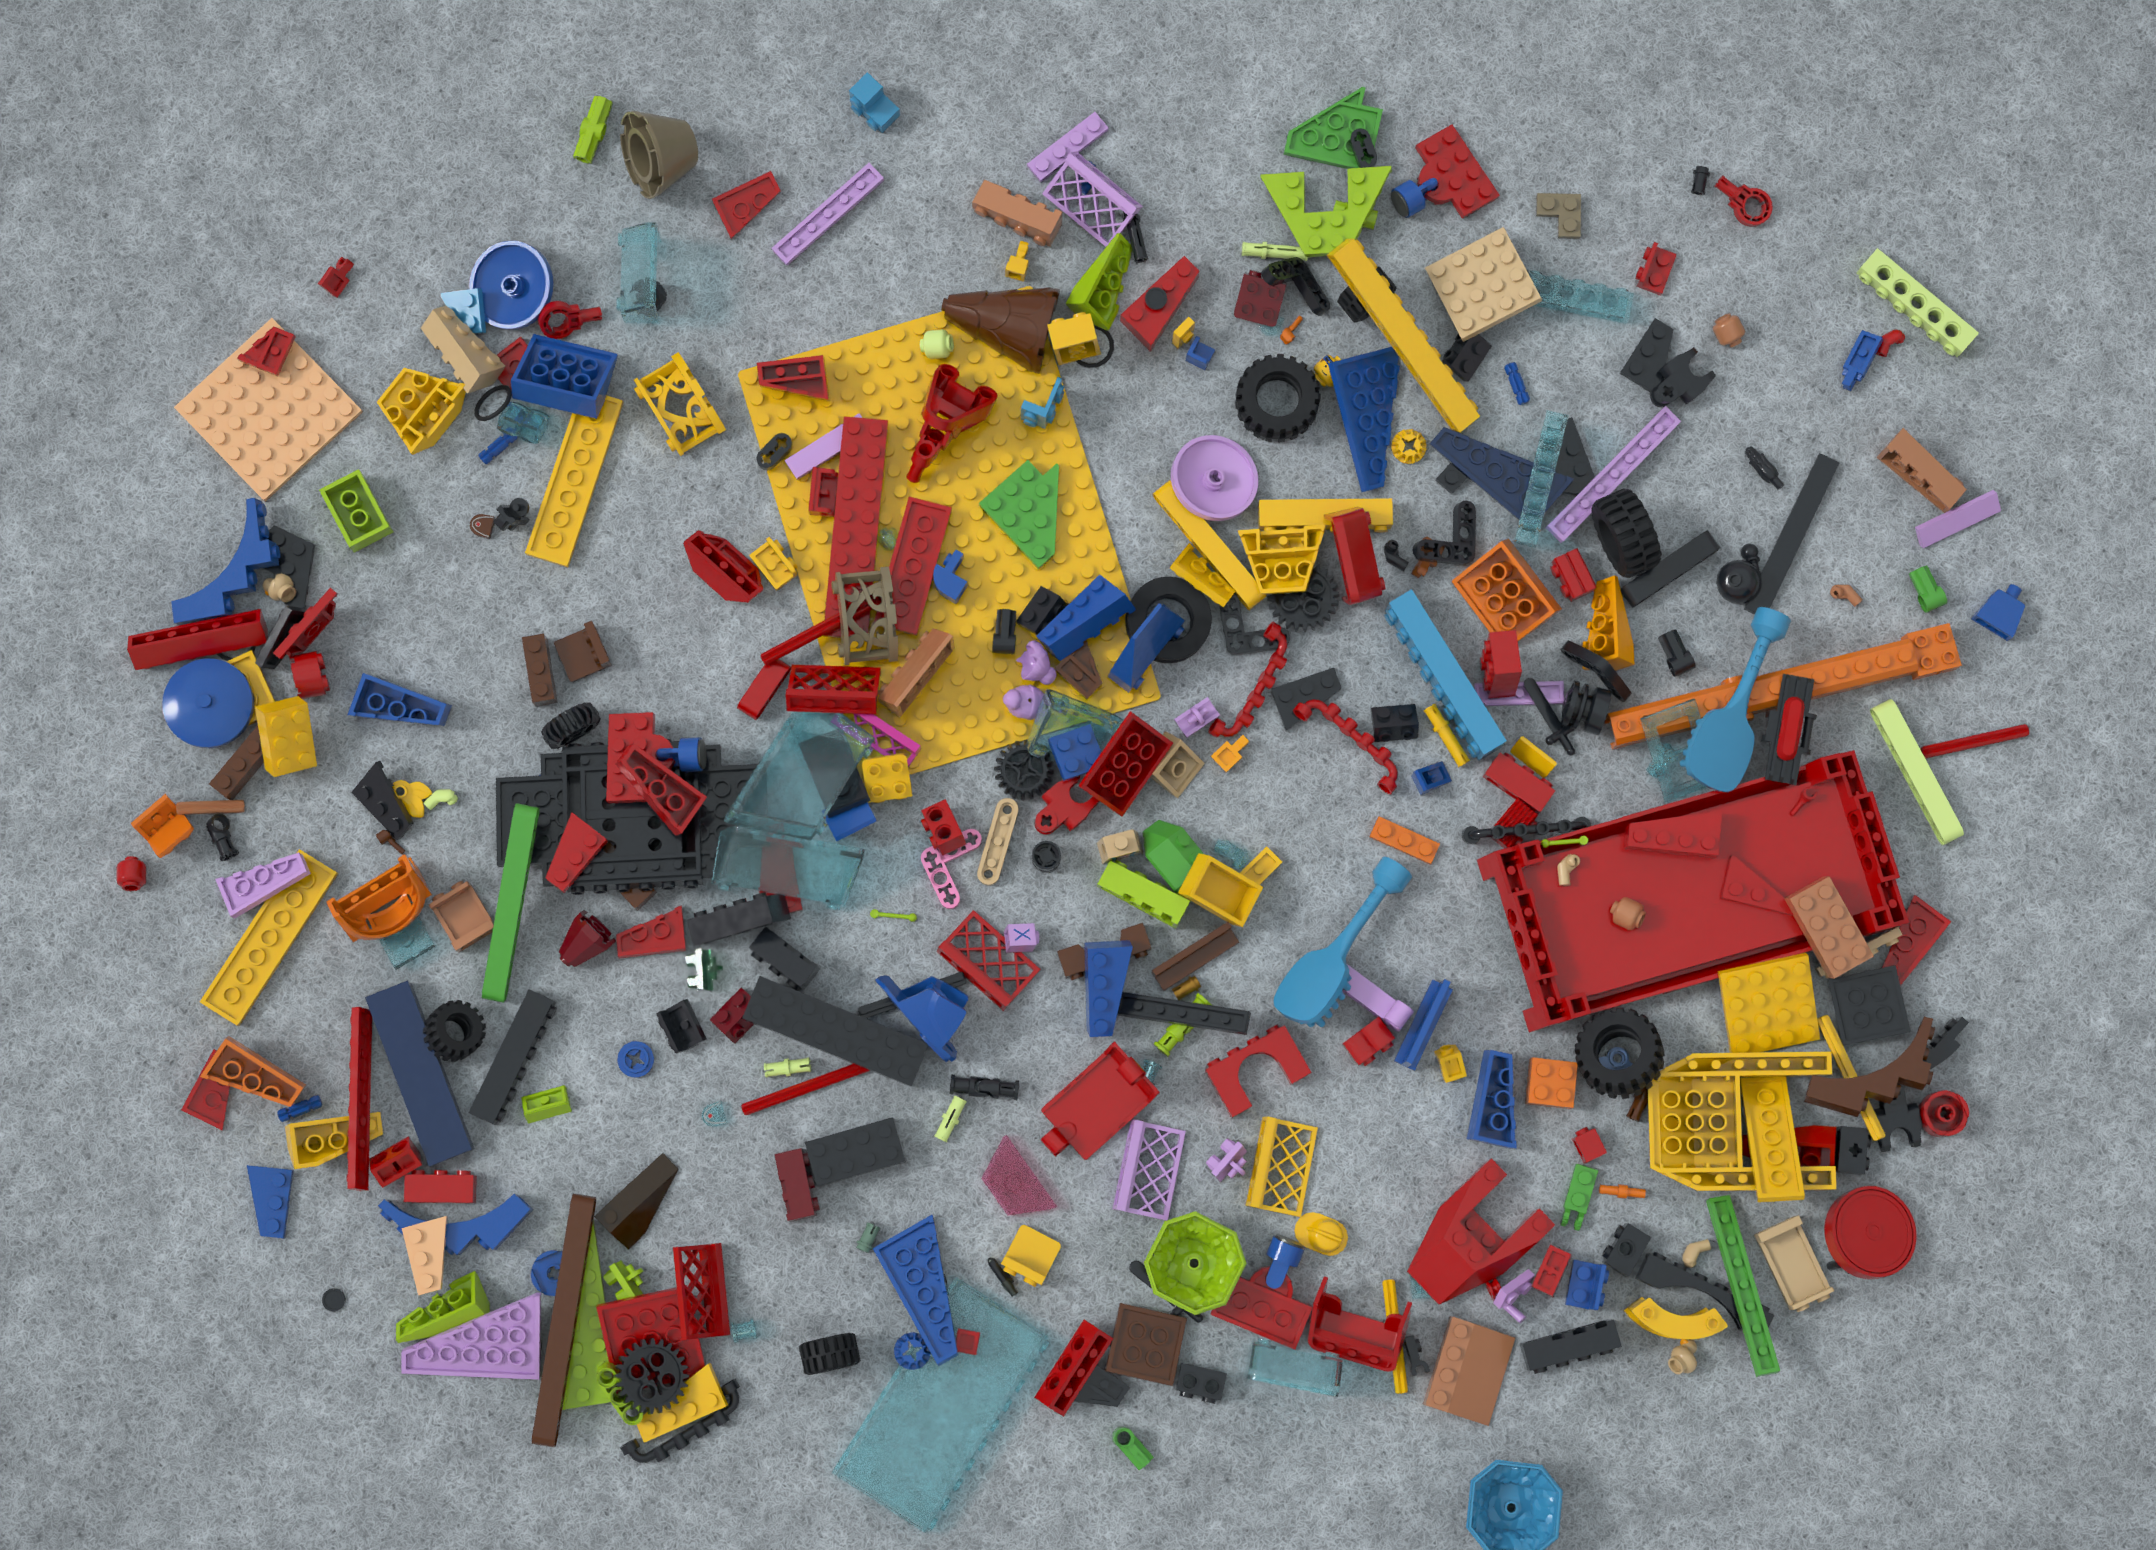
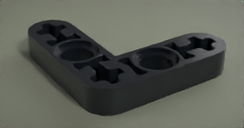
M1293 257L1270 263L1262 270L1261 274L1264 281L1271 286L1293 281L1315 315L1322 316L1330 309L1329 300L1301 258Z
M1466 500L1455 505L1453 509V542L1429 539L1418 541L1412 549L1414 557L1420 561L1466 565L1472 562L1475 558L1476 508L1474 504ZM1461 508L1468 511V514L1465 515L1464 512H1461ZM1461 527L1468 530L1469 535L1467 539L1460 535ZM1424 546V549L1427 550L1433 549V552H1428L1424 554V551H1421L1420 547ZM1441 546L1448 550L1447 558H1443L1440 555L1439 550ZM1462 551H1463L1465 554H1467V557H1466V558H1464L1463 555H1456V556H1455V553H1459V552H1462Z
M1235 593L1231 597V600H1235L1231 607L1232 612L1237 610V613L1224 615V612H1228V605L1226 604L1222 607L1219 604L1225 644L1230 654L1238 656L1278 648V640L1271 641L1272 646H1268V639L1264 637L1265 630L1245 633L1239 598ZM1229 618L1238 620L1239 626L1236 629H1229L1227 627L1226 621ZM1281 627V632L1286 636L1288 645L1290 633L1287 629ZM1241 632V635L1237 634V641L1242 643V646L1239 647L1238 651H1235L1234 647H1230L1234 641L1233 635L1228 637V634ZM1261 636L1265 643L1262 647H1255L1252 644V638Z
M1569 640L1560 649L1573 662L1595 672L1607 689L1611 690V694L1618 700L1625 702L1632 694L1611 664L1600 655Z

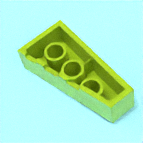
M1118 860L1115 863L1109 861L1097 883V887L1176 929L1189 906L1190 900L1177 892L1174 893L1168 890L1165 885L1157 881L1154 883L1148 880L1147 876L1139 871L1134 873L1128 870V866Z

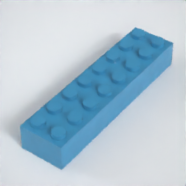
M1411 589L1389 602L1385 610L1387 614L1384 615L1386 621L1390 626H1395L1398 631L1396 633L1398 640L1402 645L1406 644L1410 650L1408 655L1414 664L1418 663L1421 671L1419 672L1426 683L1430 682L1433 687L1431 692L1437 701L1441 700L1445 706L1443 711L1449 720L1453 719L1457 726L1455 731L1460 739L1465 738L1469 745L1467 750L1471 757H1476L1480 761L1502 748L1507 740L1413 590Z

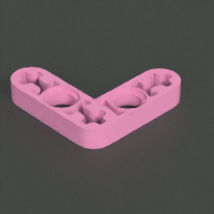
M968 829L962 832L965 840L968 839V834H972V836L977 835L978 837L975 840V845H972L970 842L966 843L967 845H964L966 849L963 851L960 847L954 855L945 854L942 856L939 848L934 850L933 846H931L921 854L923 867L940 903L946 909L957 907L960 903V896L945 863L980 846L982 841L981 834L975 829ZM930 852L932 855H937L935 858L936 865L942 864L943 868L935 869L932 873L929 872V869H933L931 863L925 862L927 853ZM939 872L947 876V881L942 885H938L934 881V876ZM951 884L952 888H948L951 896H956L954 904L945 903L946 894L944 891L939 893L938 889L946 888Z

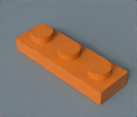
M1378 816L1369 836L1431 865L1440 843Z

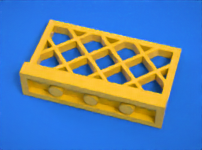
M1268 1116L1262 1117L1245 1206L1301 1217L1318 1127ZM1278 1124L1286 1126L1291 1133L1283 1140H1280L1276 1134ZM1291 1127L1299 1128V1129H1297L1296 1131H1293V1129H1292ZM1301 1130L1311 1131L1310 1140L1302 1145L1296 1134ZM1293 1137L1299 1148L1289 1154L1283 1143ZM1280 1146L1286 1157L1276 1163L1272 1152ZM1302 1150L1306 1156V1161L1298 1167L1292 1156ZM1289 1159L1295 1170L1285 1176L1279 1165ZM1276 1168L1282 1179L1272 1185L1268 1179V1173ZM1298 1173L1302 1182L1301 1186L1294 1190L1287 1179ZM1285 1182L1291 1192L1281 1199L1274 1188ZM1272 1191L1278 1201L1271 1206L1263 1205L1264 1195ZM1292 1195L1298 1202L1296 1211L1288 1210L1283 1203Z

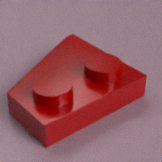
M272 327L265 333L263 338L255 341L252 344L253 346L244 354L241 353L237 359L240 362L278 376L296 336L277 327Z

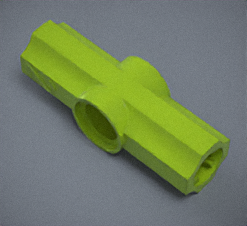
M594 96L588 115L584 117L579 130L580 138L573 157L580 162L592 164L598 144L604 138L603 135H605L607 128L606 122L613 105L612 101L607 98Z

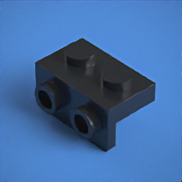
M1458 333L1452 347L1445 352L1442 363L1448 365L1463 381L1469 382L1492 345L1479 334L1463 342Z
M1040 586L1016 620V623L1037 636L1068 604L1059 595Z
M1415 704L1371 708L1374 742L1418 738L1419 722Z
M688 999L656 1013L658 1023L668 1038V1044L676 1054L685 1052L707 1040Z

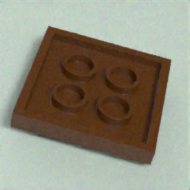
M1119 1303L1112 1335L1114 1339L1110 1345L1105 1371L1173 1386L1187 1318Z

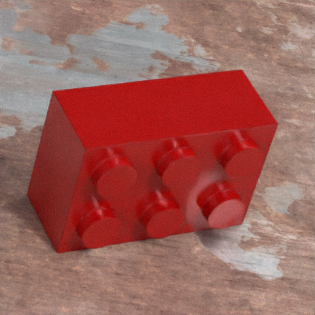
M1516 630L1489 632L1487 641H1484V649H1482V657H1480V669L1485 672L1482 684L1483 690L1488 693V699L1513 697L1516 694L1522 674Z

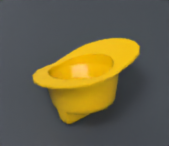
M1311 1212L1302 1215L1295 1224V1236L1299 1243L1306 1248L1323 1255L1333 1256L1342 1252L1346 1247L1348 1241L1347 1230L1337 1220Z

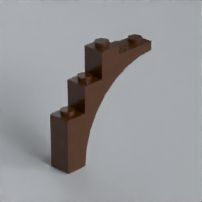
M1924 1016L1910 1046L1896 1060L1880 1070L1853 1078H1826L1812 1075L1804 1102L1858 1117L1861 1111L1865 1112L1868 1098L1890 1104L1893 1098H1898L1901 1085L1923 1091L1926 1084L1930 1085L1933 1077V1072L1930 1071L1931 1063L1924 1062L1927 1060L1930 1048L1926 1047L1927 1041L1932 1040L1935 1027L1932 1026L1933 1019Z

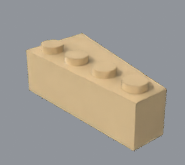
M447 306L433 309L421 327V330L434 348L441 350L443 353L441 358L444 362L452 365L455 370L453 374L456 379H462L465 384L463 388L467 394L492 386L506 367L500 361V358L492 353L485 346V343L470 330L469 326L463 323L455 315V312Z

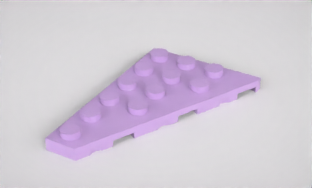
M541 1293L532 1294L403 1348L401 1352V1373L539 1380L541 1376Z

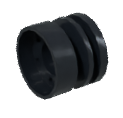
M1574 680L1564 698L1561 710V725L1567 727L1571 718H1573L1572 729H1576L1580 721H1584V732L1598 736L1605 722L1612 692L1611 690L1596 687L1591 696L1588 695V684L1585 683L1581 692H1579L1580 682Z

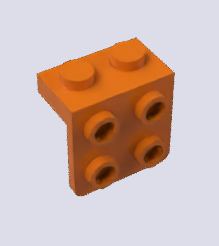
M166 794L131 822L133 828L148 841L159 858L171 853L174 847L182 840L187 839L194 830L185 814H177L176 804Z

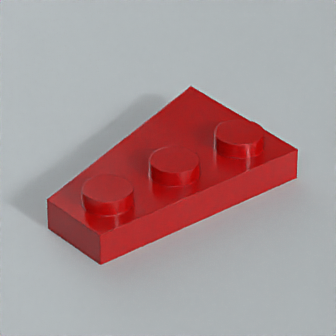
M571 813L546 875V880L565 893L608 842L607 839L574 813Z

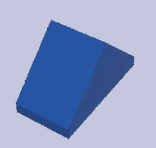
M1443 761L1417 769L1411 775L1420 796L1452 781Z

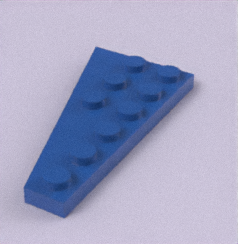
M930 1215L874 1247L873 1250L939 1367L958 1356V1349L934 1217Z

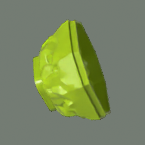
M1196 1211L1164 1221L1144 1261L1153 1293L1194 1315L1226 1305L1247 1264L1237 1232ZM1196 1259L1198 1261V1266L1196 1268H1192L1190 1266V1260Z

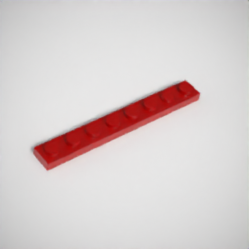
M352 1007L350 1018L348 1174L346 1179L347 1189L369 1191L372 1015L369 1009Z

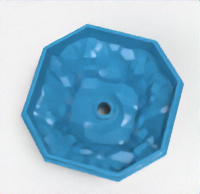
M1495 1460L1470 1481L1466 1528L1484 1550H1545L1559 1538L1563 1490L1543 1465ZM1510 1503L1515 1505L1513 1512L1507 1510V1506Z

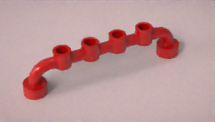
M1274 621L1266 628L1264 637L1270 641L1278 640L1279 646L1276 652L1271 655L1268 666L1259 676L1254 690L1248 695L1245 706L1237 714L1234 725L1231 728H1225L1226 722L1219 718L1212 722L1208 733L1217 738L1220 735L1232 737L1243 726L1248 728L1254 719V716L1250 714L1254 706L1260 708L1265 700V697L1261 695L1265 687L1268 689L1272 688L1276 681V677L1272 676L1276 668L1281 670L1285 666L1287 658L1284 657L1287 649V639L1281 632V626Z
M1313 699L1304 704L1299 702L1295 706L1293 712L1302 721H1307L1310 718L1312 708L1320 710L1327 720L1334 722L1343 734L1350 736L1356 741L1359 748L1367 751L1378 764L1386 767L1389 771V776H1383L1377 784L1383 792L1389 795L1397 788L1395 782L1398 777L1396 765L1389 759L1392 756L1391 752L1385 747H1381L1378 750L1372 744L1375 739L1371 734L1364 732L1361 735L1355 730L1358 727L1355 720L1350 717L1344 720L1338 714L1341 712V709L1334 703H1330L1328 706L1320 700Z

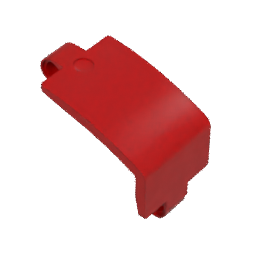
M1113 1042L1104 1053L1041 1109V1112L1054 1125V1128L1040 1140L1055 1157L1067 1146L1071 1145L1084 1160H1087L1153 1101L1160 1092L1145 1076L1147 1073L1132 1056L1128 1057L1117 1043Z

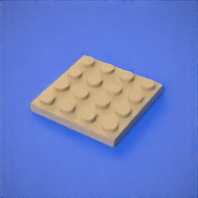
M1504 227L1425 267L1463 342L1542 302L1540 294Z

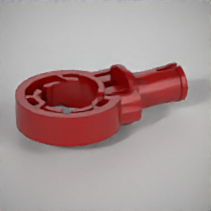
M1724 175L1719 178L1718 183L1714 187L1729 197L1730 202L1728 205L1733 209L1736 219L1741 224L1755 227L1768 220L1773 206L1771 198L1765 191L1759 188H1749L1745 184L1737 187L1725 178ZM1753 198L1757 199L1759 203L1765 202L1761 206L1762 210L1759 216L1752 218V216L1746 213L1745 203L1747 199Z
M553 301L546 304L538 316V324L545 336L553 339L567 337L573 330H580L583 323L602 320L600 306L580 310L578 304L569 305L563 301ZM550 312L566 315L564 323L558 327L551 328L548 325V320L551 318Z

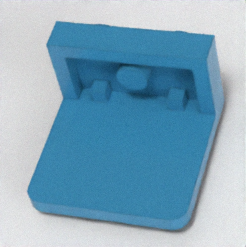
M1057 377L1045 408L1026 400L1023 401L1021 420H1024V424L1030 427L1039 426L1044 429L1048 423L1052 424L1056 414L1055 404H1060L1064 395L1062 378Z

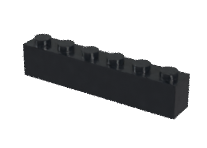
M528 989L468 1113L493 1125L503 1121L507 1110L504 1108L508 1101L512 1102L517 1092V1089L514 1088L518 1080L522 1081L527 1072V1069L524 1067L527 1061H531L536 1054L537 1048H535L537 1040L543 1039L547 1030L544 1026L547 1020L552 1019L557 1010L555 1001Z

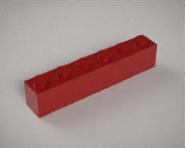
M261 609L131 635L128 636L127 651L135 670L149 669L154 666L172 664L178 661L193 660L202 656L236 651L251 646H260L265 644L268 639V628Z

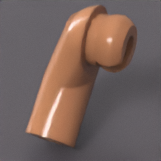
M1837 584L1832 586L1830 590V595L1833 598L1848 599L1854 607L1863 600L1850 585Z

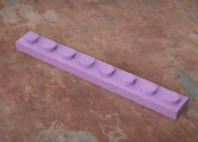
M1666 406L1663 407L1545 528L1562 543L1592 513L1591 508L1594 502L1609 495L1681 421Z

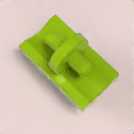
M622 1260L609 1266L610 1270L607 1271L603 1278L609 1286L616 1282L620 1283L622 1289L615 1293L617 1300L643 1295L639 1288L643 1283L639 1277L644 1272L642 1268L635 1270L632 1264L625 1266Z

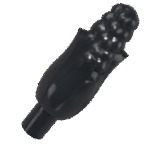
M1752 446L1746 448L1745 454L1750 460L1749 464L1765 482L1772 483L1777 490H1780L1785 484L1778 478L1779 473L1776 467L1769 462L1764 453L1760 454Z

